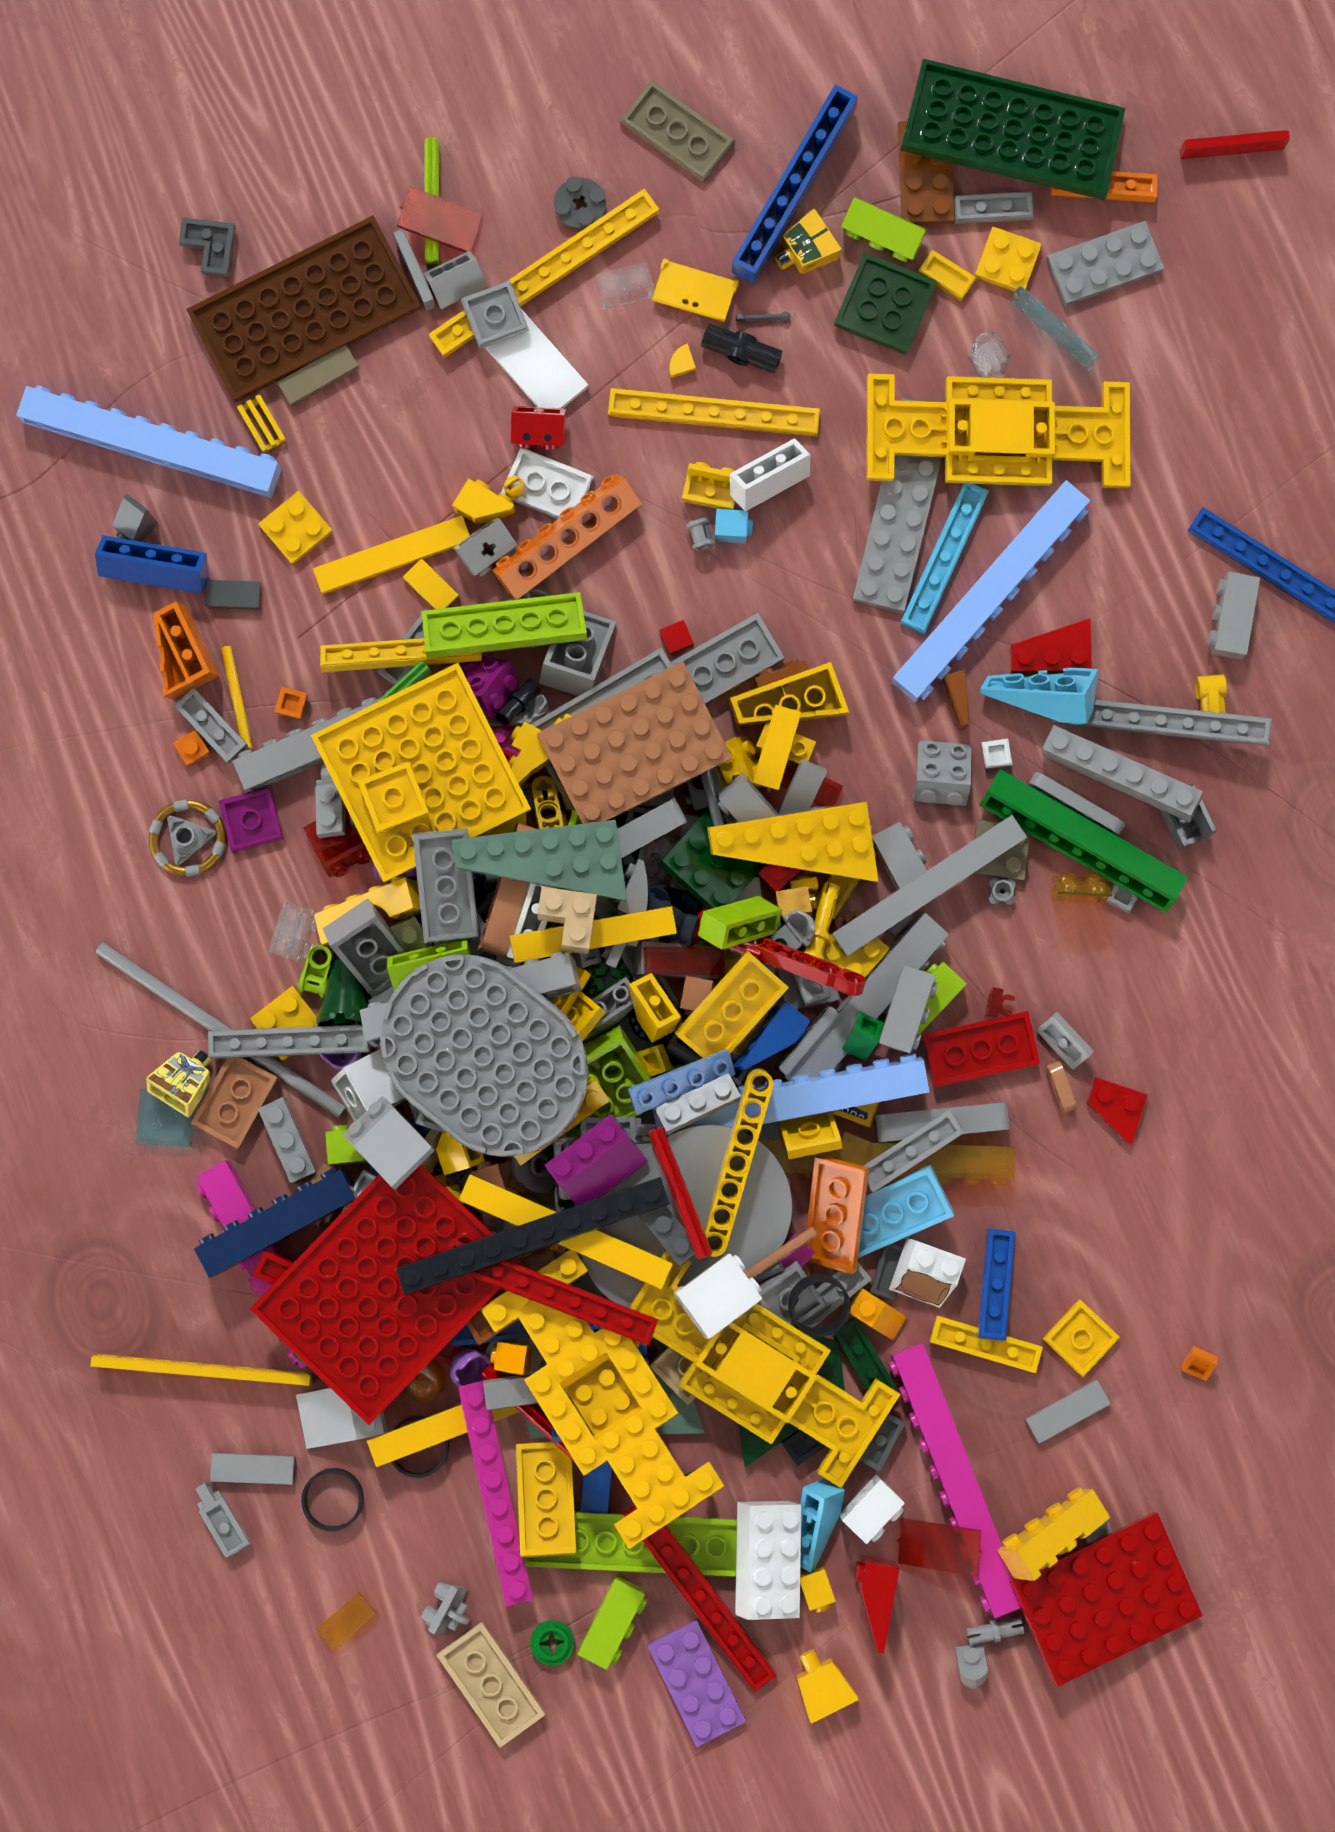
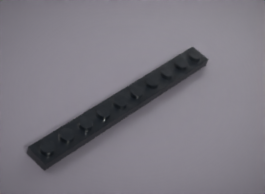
M658 1177L396 1268L403 1293L407 1296L670 1205L662 1179Z

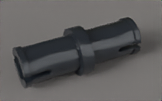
M528 679L517 693L514 692L508 697L507 704L496 713L497 720L504 726L510 725L520 712H524L528 708V703L541 691L540 685L535 680Z

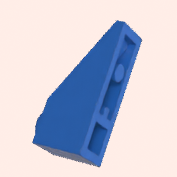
M788 1002L776 1003L734 1063V1070H745L790 1045L800 1042L807 1033L806 1027L810 1020Z

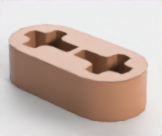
M1056 1061L1046 1065V1071L1062 1113L1076 1110V1102L1061 1062Z

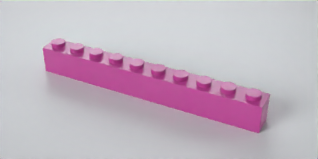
M920 1342L891 1354L893 1360L889 1362L894 1377L899 1376L903 1386L899 1387V1391L904 1403L909 1402L913 1410L912 1413H909V1417L914 1429L920 1428L923 1438L919 1440L924 1455L930 1454L933 1464L929 1468L934 1481L940 1480L943 1491H940L939 1494L944 1507L950 1506L953 1517L949 1518L955 1534L960 1532L964 1543L959 1544L965 1560L970 1559L974 1569L970 1570V1574L975 1586L980 1585L984 1593L980 1597L986 1613L991 1611L994 1618L1020 1609L1021 1607L1009 1582L1014 1577L997 1552V1549L1002 1547L1001 1541L925 1346Z

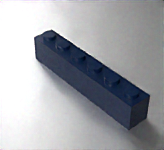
M335 1167L320 1175L322 1180L312 1184L311 1180L296 1187V1194L290 1197L287 1194H283L272 1200V1207L266 1210L259 1207L247 1214L249 1219L239 1224L238 1220H235L224 1226L225 1232L215 1237L211 1233L198 1240L200 1245L194 1248V1251L208 1278L221 1274L352 1203L358 1196L343 1169L336 1171Z

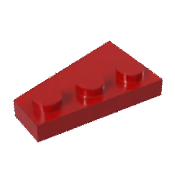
M1091 618L1012 644L1010 646L1011 673H1038V671L1047 670V673H1063V668L1092 669Z

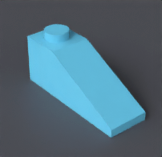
M824 1478L803 1487L800 1502V1567L810 1573L815 1570L837 1523L845 1493L844 1489Z

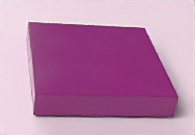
M271 787L219 800L232 853L284 840Z

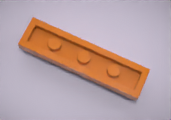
M1112 171L1105 199L1155 203L1157 199L1158 174ZM1051 188V195L1092 198Z

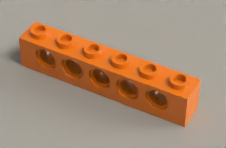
M616 474L615 476L610 475L601 482L602 486L594 492L590 491L584 494L580 499L581 502L576 506L562 511L559 519L552 524L544 525L538 531L539 534L531 540L523 541L517 547L516 552L511 556L501 558L496 563V567L492 571L511 597L518 600L642 504L624 477ZM607 497H611L610 506L603 508L604 500ZM590 513V521L587 524H582L583 516ZM566 529H569V537L566 540L562 541V532ZM549 545L548 553L540 557L542 547ZM528 561L526 571L519 573V566L523 562Z

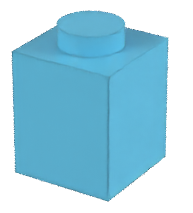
M716 509L714 540L718 542L746 543L747 535L752 536L753 520L748 519V511Z

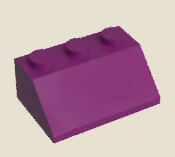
M610 1114L544 1166L576 1205H580L603 1197L646 1164L648 1160L617 1118Z

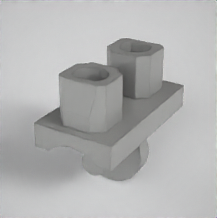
M445 1582L438 1583L434 1590V1596L443 1601L441 1606L437 1609L432 1605H428L421 1615V1619L430 1626L428 1631L433 1634L440 1633L445 1635L448 1628L455 1631L459 1623L468 1624L470 1618L464 1614L468 1605L462 1602L468 1589Z

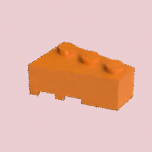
M175 601L153 613L157 647H159L161 663H159L160 672H162L164 688H162L163 697L176 700L187 694L191 689H197L220 676L186 605Z

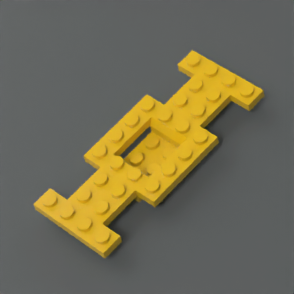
M868 374L866 481H893L895 455L945 457V483L1050 486L1052 484V460L1102 462V488L1128 489L1130 487V382L1104 381L1101 384V407L1055 406V402H1052V380L947 376L945 379V402L895 401V374ZM975 452L1026 454V457L986 456L974 454Z
M570 1249L537 1272L570 1285L589 1271L578 1253ZM509 1291L480 1309L495 1333L517 1319L521 1321L547 1363L546 1366L524 1379L568 1452L583 1476H586L608 1461L636 1505L637 1510L614 1524L629 1549L725 1486L710 1462H707L685 1477L656 1431L657 1428L679 1413L633 1340L603 1328L595 1333L588 1322Z
M665 1249L660 1258L672 1262L673 1265L663 1288L659 1289L644 1282L629 1308L659 1319L653 1337L692 1361L679 1381L678 1386L770 1444L774 1442L785 1423L794 1425L830 1448L817 1473L842 1488L897 1401L900 1393L875 1378L860 1401L817 1374L831 1350L758 1303L710 1339L704 1338L673 1295V1292L680 1288L678 1283L692 1262L688 1260L682 1266H679ZM633 1340V1342L638 1348L640 1343Z

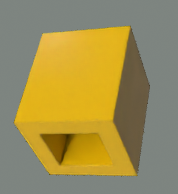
M824 1566L815 1568L811 1573L807 1571L800 1574V1584L809 1610L815 1609L816 1613L830 1609L832 1607L831 1603L836 1602Z

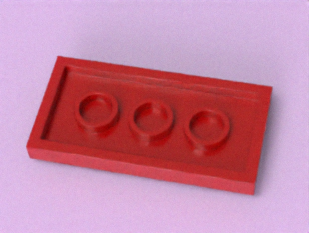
M1028 1011L922 1034L934 1087L1041 1064Z

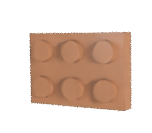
M226 1058L191 1124L240 1149L259 1115L258 1108L264 1106L279 1077L243 1058Z

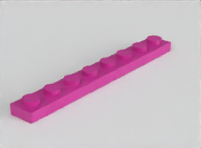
M483 1380L457 1386L505 1606L533 1600L524 1557L521 1558L520 1538L492 1409L487 1410Z

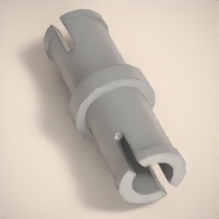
M1020 1616L996 1622L994 1619L990 1620L989 1624L966 1628V1636L978 1634L977 1637L967 1639L970 1646L988 1641L997 1643L1002 1638L1019 1634L1023 1635V1626L1011 1628V1626L1022 1624Z

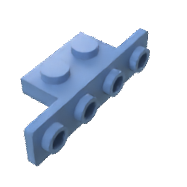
M724 1049L630 1087L628 1092L634 1112L640 1114L665 1104L725 1074L735 1075L730 1052Z

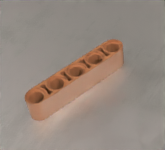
M517 823L513 832L536 830V828ZM499 877L478 944L479 951L501 958L506 957L511 944L509 936L514 934L529 882Z

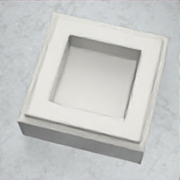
M1008 739L981 743L985 770L1012 766Z

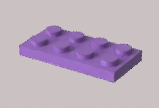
M697 1619L647 1644L696 1747L746 1722Z

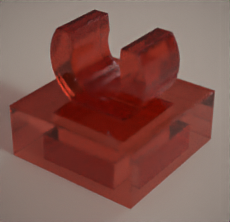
M992 987L989 991L985 1015L997 1017L999 1013L1004 1016L1011 1015L1012 1011L1003 1008V1002L1005 1000L1014 1001L1015 997L1009 994L1002 996L1004 989Z

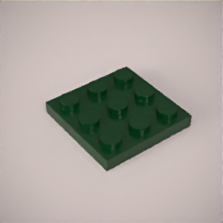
M864 252L836 317L834 326L907 355L937 281Z
M709 808L705 810L659 863L665 871L708 910L733 903L766 865V863L712 855L707 827L713 826Z

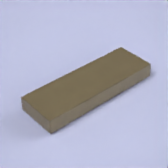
M347 345L306 365L277 383L292 407L358 370L359 366Z

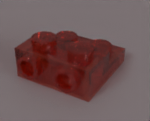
M346 806L345 835L319 838L316 835V821L303 827L323 869L329 877L344 876L349 871V867L356 863L366 864L372 859Z

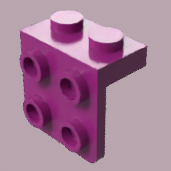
M482 656V661L459 662L486 719L492 720L519 685L509 660Z

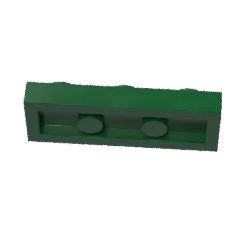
M856 1317L845 1323L834 1333L867 1391L875 1378L892 1389L898 1390Z

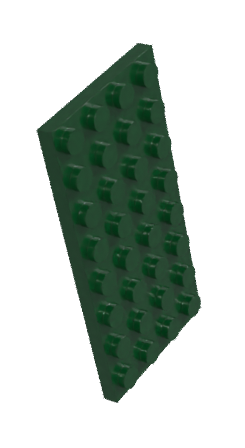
M923 59L900 151L1105 201L1126 108Z

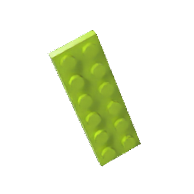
M580 592L421 611L427 659L587 640Z

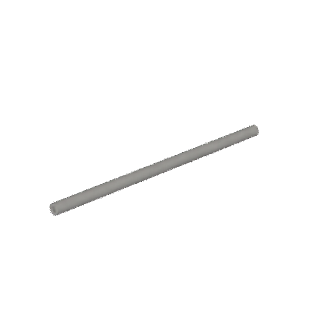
M104 942L97 948L95 952L97 955L209 1031L232 1030ZM272 1056L249 1057L337 1118H340L346 1109L344 1105Z

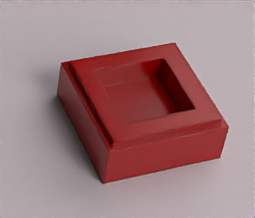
M684 619L659 629L669 655L694 645Z

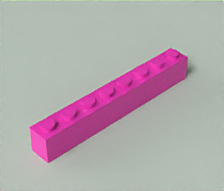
M224 1160L196 1176L199 1181L196 1184L198 1191L203 1198L207 1197L212 1205L209 1208L210 1213L216 1222L221 1221L223 1227L235 1220H238L239 1224L249 1219L247 1214L256 1209L230 1161ZM275 1244L266 1249L281 1256ZM264 1250L239 1263L241 1269L244 1270L246 1268L251 1277L248 1279L252 1290L255 1294L259 1292L261 1296L272 1284L252 1275ZM291 1349L287 1351L294 1366L299 1365L301 1369L307 1366L293 1356L294 1352Z

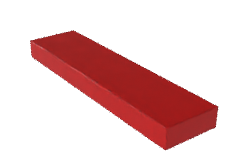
M1282 130L1184 140L1180 149V159L1284 150L1290 140L1289 131Z

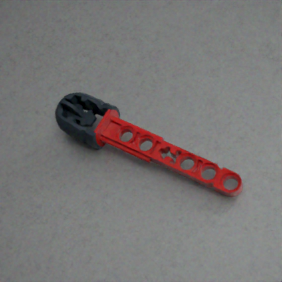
M664 885L649 887L646 911L670 906L673 909L677 933L660 937L670 940L679 939L683 945L694 946L701 939L698 936L700 920L703 911L708 909L700 902H697L694 896L676 888ZM765 937L729 947V949L742 954L748 951L757 960L819 984L833 987V989L848 995L859 996L864 990L866 978L863 975L846 968L842 969L836 964Z

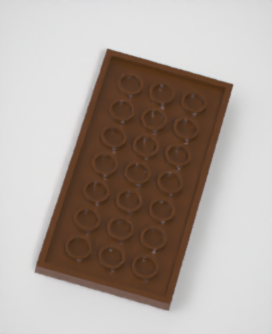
M374 215L186 310L234 403L291 375L315 360L345 345L349 346L422 308Z

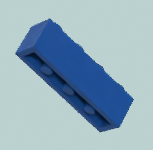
M102 535L95 552L99 577L202 594L209 576L207 553L105 535Z

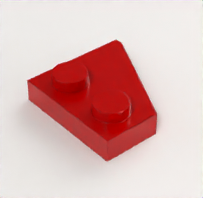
M1095 1077L1086 1104L1098 1113L1126 1143L1132 1144L1148 1094Z

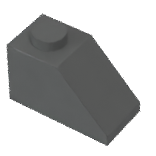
M126 494L122 499L112 526L118 532L115 535L117 538L143 542L158 523L145 507Z

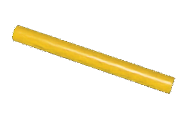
M224 646L221 648L239 736L248 744V747L244 750L246 751L253 749L232 647Z

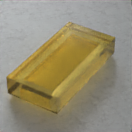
M358 1592L316 1630L334 1651L376 1615L377 1612L364 1596Z

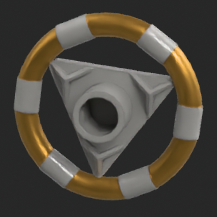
M185 799L175 801L165 806L153 819L148 835L149 848L153 859L167 872L183 877L201 875L211 869L222 857L226 846L225 826L218 813L209 805L197 800ZM189 809L197 810L209 819L214 825L215 830L171 816V814ZM166 818L169 825L175 864L171 863L163 854L158 843V835ZM216 836L212 854L204 862L186 867L181 866Z

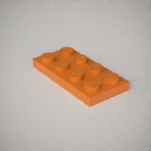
M823 1155L815 1157L806 1230L813 1227L818 1236L806 1243L816 1252L807 1262L849 1274L856 1272L869 1175L868 1167Z

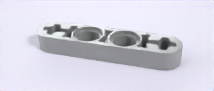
M1035 772L1028 783L1029 786L1060 802L1065 807L1084 816L1098 826L1107 829L1117 837H1119L1125 827V823L1119 818L1041 773Z

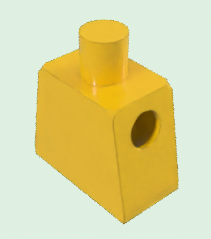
M814 1649L799 1656L805 1671L796 1676L811 1724L858 1700L855 1690L832 1658L820 1662Z

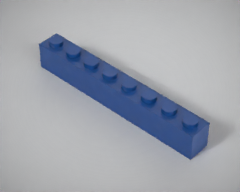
M836 84L834 85L732 261V273L752 284L756 283L855 112L858 96Z

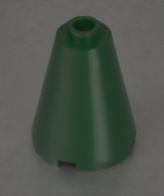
M340 958L332 964L316 1018L318 1027L362 1025L360 1010L368 1008L365 988Z

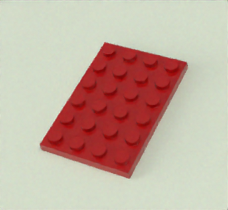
M1153 1512L1057 1558L1058 1562L1052 1567H1045L1039 1570L1041 1576L1035 1581L1022 1579L1009 1581L1053 1684L1056 1687L1072 1681L1203 1616L1157 1512Z

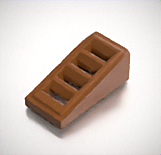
M965 669L946 675L942 681L960 730L965 729L969 724L967 680Z

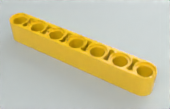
M763 1069L752 1070L747 1076L703 1227L707 1240L711 1236H718L721 1239V1243L717 1248H711V1257L722 1255L727 1248L773 1090L772 1077ZM757 1076L767 1078V1084L763 1089L753 1088V1080ZM752 1102L759 1104V1112L756 1115L748 1116L745 1114L746 1105ZM743 1129H748L752 1132L751 1139L745 1143L738 1141V1133ZM734 1156L744 1158V1164L739 1169H733L729 1166L730 1160ZM734 1183L737 1186L735 1193L724 1195L722 1193L723 1185ZM720 1209H725L729 1212L728 1218L723 1222H718L714 1219V1214Z

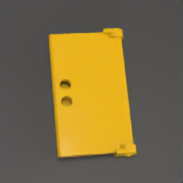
M664 258L661 263L660 276L652 301L725 322L733 295L736 294V290L739 287V280H731L670 262L669 259Z

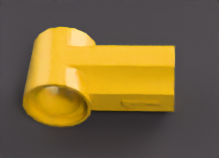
M1225 675L1197 676L1195 679V693L1197 700H1200L1201 711L1226 713L1224 698H1226L1227 683Z

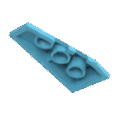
M1063 668V673L1047 675V670L1038 671V674L1024 677L1021 673L987 676L980 688V694L1058 722L1070 723L1072 725L1087 724L1094 710L1099 672L1098 669Z

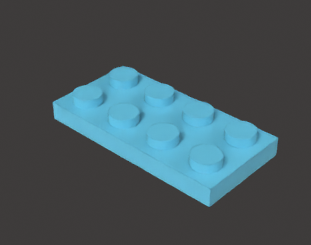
M931 1165L890 1182L873 1193L871 1191L866 1193L858 1258L954 1216L955 1213Z

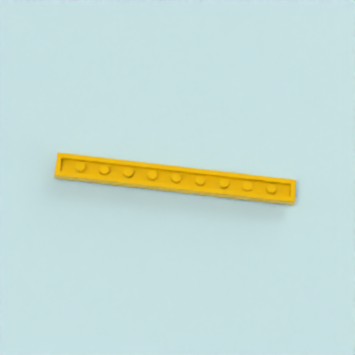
M645 189L641 190L509 279L520 307L659 214V208ZM465 310L429 333V338L444 358L475 338Z

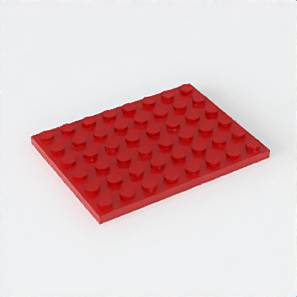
M423 1164L414 1170L395 1190L379 1174L257 1300L250 1310L360 1418L370 1425L500 1289L481 1280L464 1275L405 1296L396 1268L447 1251L451 1239L467 1244L494 1233ZM518 1257L508 1260L521 1266L524 1264Z

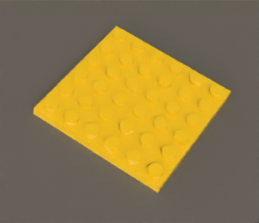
M459 663L311 735L384 883L416 867L413 833L467 828L468 838L478 837L531 810ZM409 761L429 814L377 833L357 781Z

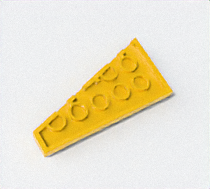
M867 802L707 827L712 855L879 882Z

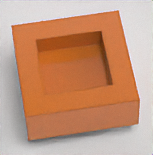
M281 687L274 712L278 715L302 720L308 694Z
M196 729L173 743L187 767L211 754Z
M1193 1346L1182 1362L1181 1370L1207 1381L1216 1368L1219 1357Z

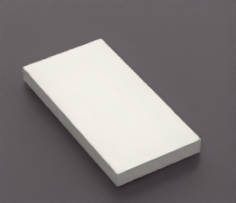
M522 310L529 331L485 347V349L536 407L563 409L589 386Z

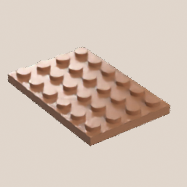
M683 661L537 733L582 824L609 821L732 759Z

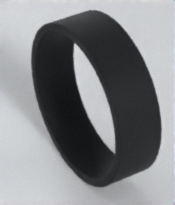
M813 1274L801 1279L793 1287L788 1298V1311L799 1330L810 1336L824 1337L835 1333L846 1323L850 1314L851 1303L848 1293L842 1284L830 1275ZM821 1282L839 1287L843 1292L844 1305L835 1321L824 1327L810 1328L796 1320L794 1314L795 1302L805 1288Z
M415 1415L401 1421L393 1430L398 1429L408 1421L421 1420L428 1416ZM449 1440L444 1441L445 1451L441 1462L437 1467L428 1472L413 1473L400 1466L396 1460L391 1463L400 1473L413 1478L429 1476L435 1473L445 1462L449 1452Z
M328 1468L315 1474L305 1485L301 1497L302 1509L308 1521L315 1527L325 1531H337L349 1526L360 1514L364 1502V1494L360 1482L353 1474L340 1468ZM322 1474H342L350 1479L357 1489L359 1496L357 1511L354 1517L345 1524L339 1526L324 1525L317 1521L308 1509V1489L313 1480Z

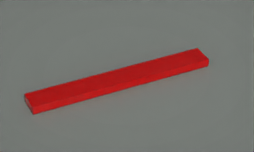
M451 1239L447 1250L464 1245V1243ZM510 1261L467 1274L470 1277L647 1346L650 1345L659 1319Z
M634 1504L623 1512V1516L626 1517L637 1510L636 1505ZM666 1525L644 1539L643 1542L753 1691H757L777 1676L776 1671L670 1528Z

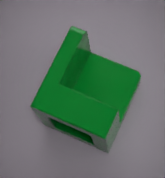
M859 1012L855 1017L852 1031L842 1046V1050L866 1061L880 1040L884 1022Z

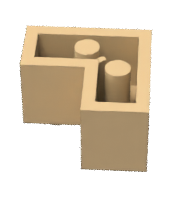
M548 887L541 888L538 920L564 924L561 951L581 954L589 953L597 894Z

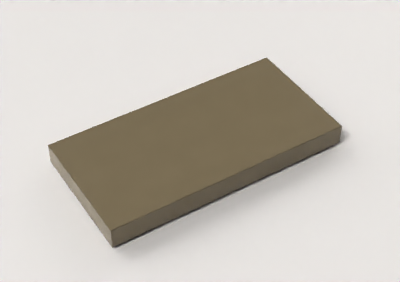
M652 80L620 119V124L702 183L706 181L735 142L732 137Z

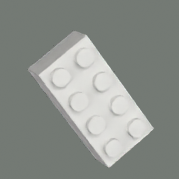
M791 1501L737 1502L735 1615L747 1620L799 1618L801 1504Z

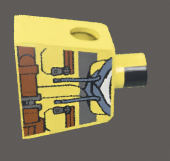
M201 1050L192 1059L181 1052L176 1053L146 1078L147 1092L189 1118L209 1087L210 1072L205 1067L211 1062V1059L208 1058V1054Z

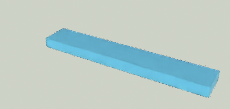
M963 484L900 622L901 625L925 634L989 490L975 484Z

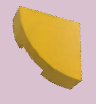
M688 343L678 348L671 358L669 368L671 378L696 371Z

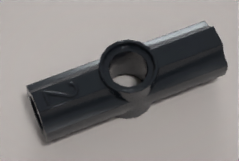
M710 323L705 330L701 342V347L723 354L735 364L741 366H748L750 364L774 374L783 354V351L758 342L751 334L743 331H736L734 333Z

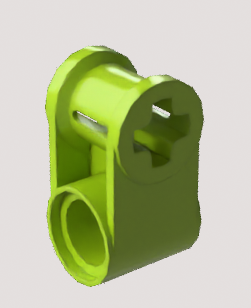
M316 945L309 950L299 980L298 992L308 991L320 994V998H323L332 964L335 961V954L331 948L324 945ZM325 950L328 959L324 964L319 965L315 960V955L318 951ZM310 981L316 982V983H319L320 985L317 986V985H314V984H310L309 982H310Z

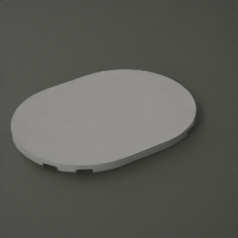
M476 955L444 956L425 963L411 972L398 985L383 1014L380 1046L391 1081L404 1098L460 1144L479 1153L504 1157L527 1154L557 1139L577 1116L588 1084V1061L581 1037L573 1023L557 1006L506 966L494 960Z
M699 1124L667 1135L702 1227H704L732 1131V1127L725 1125ZM740 1131L737 1135V1140L745 1143L752 1136ZM759 1140L757 1141L725 1252L717 1257L708 1256L703 1259H698L696 1255L692 1256L689 1259L692 1263L679 1281V1287L688 1284L720 1260L726 1253H730L732 1257L737 1255L745 1266V1269L742 1270L744 1272L782 1247L791 1222L792 1198L787 1177L776 1157ZM653 1144L641 1150L648 1162L606 1195L661 1177L670 1205H667V1207L685 1228ZM734 1156L730 1160L729 1166L733 1169L741 1168L744 1164V1158ZM726 1183L722 1187V1193L724 1195H732L735 1193L737 1186L734 1183ZM720 1209L714 1214V1219L718 1222H723L728 1218L729 1212L725 1209ZM639 1216L597 1229L658 1257H661L665 1251L663 1245ZM711 1236L708 1238L710 1247L717 1248L721 1243L720 1237ZM581 1254L583 1263L589 1271L588 1275L598 1289L611 1301L629 1308L643 1286L644 1281Z

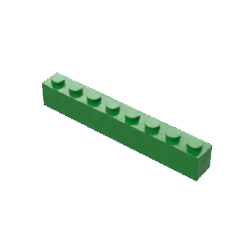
M1001 769L979 806L1003 820L1013 815L1024 832L1165 913L1168 912L1177 900L1188 878L1178 870L1171 868L1152 855L1145 853L1131 843L1124 841L1107 829L1098 826L1084 816L1072 811L1060 802L1051 799Z

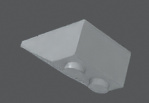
M586 611L583 612L587 640L551 644L543 662L540 684L576 696L595 687L616 621Z
M367 898L322 929L330 947L373 998L392 985L387 970V958L406 952L384 918Z
M381 1096L376 1102L372 1103L368 1110L357 1121L353 1122L343 1134L394 1190L435 1151L384 1096Z
M330 1387L296 1394L307 1449L381 1435L388 1431L384 1410L368 1425Z

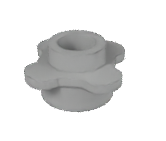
M993 878L990 880L991 895L988 898L990 903L1004 902L1007 905H1011L1015 902L1013 894L1016 883L1013 879L999 880L998 878ZM1000 889H1004V894L1000 893Z

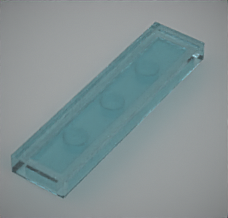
M1020 286L1014 292L1011 302L1085 368L1089 370L1095 364L1099 356L1095 350L1023 287Z

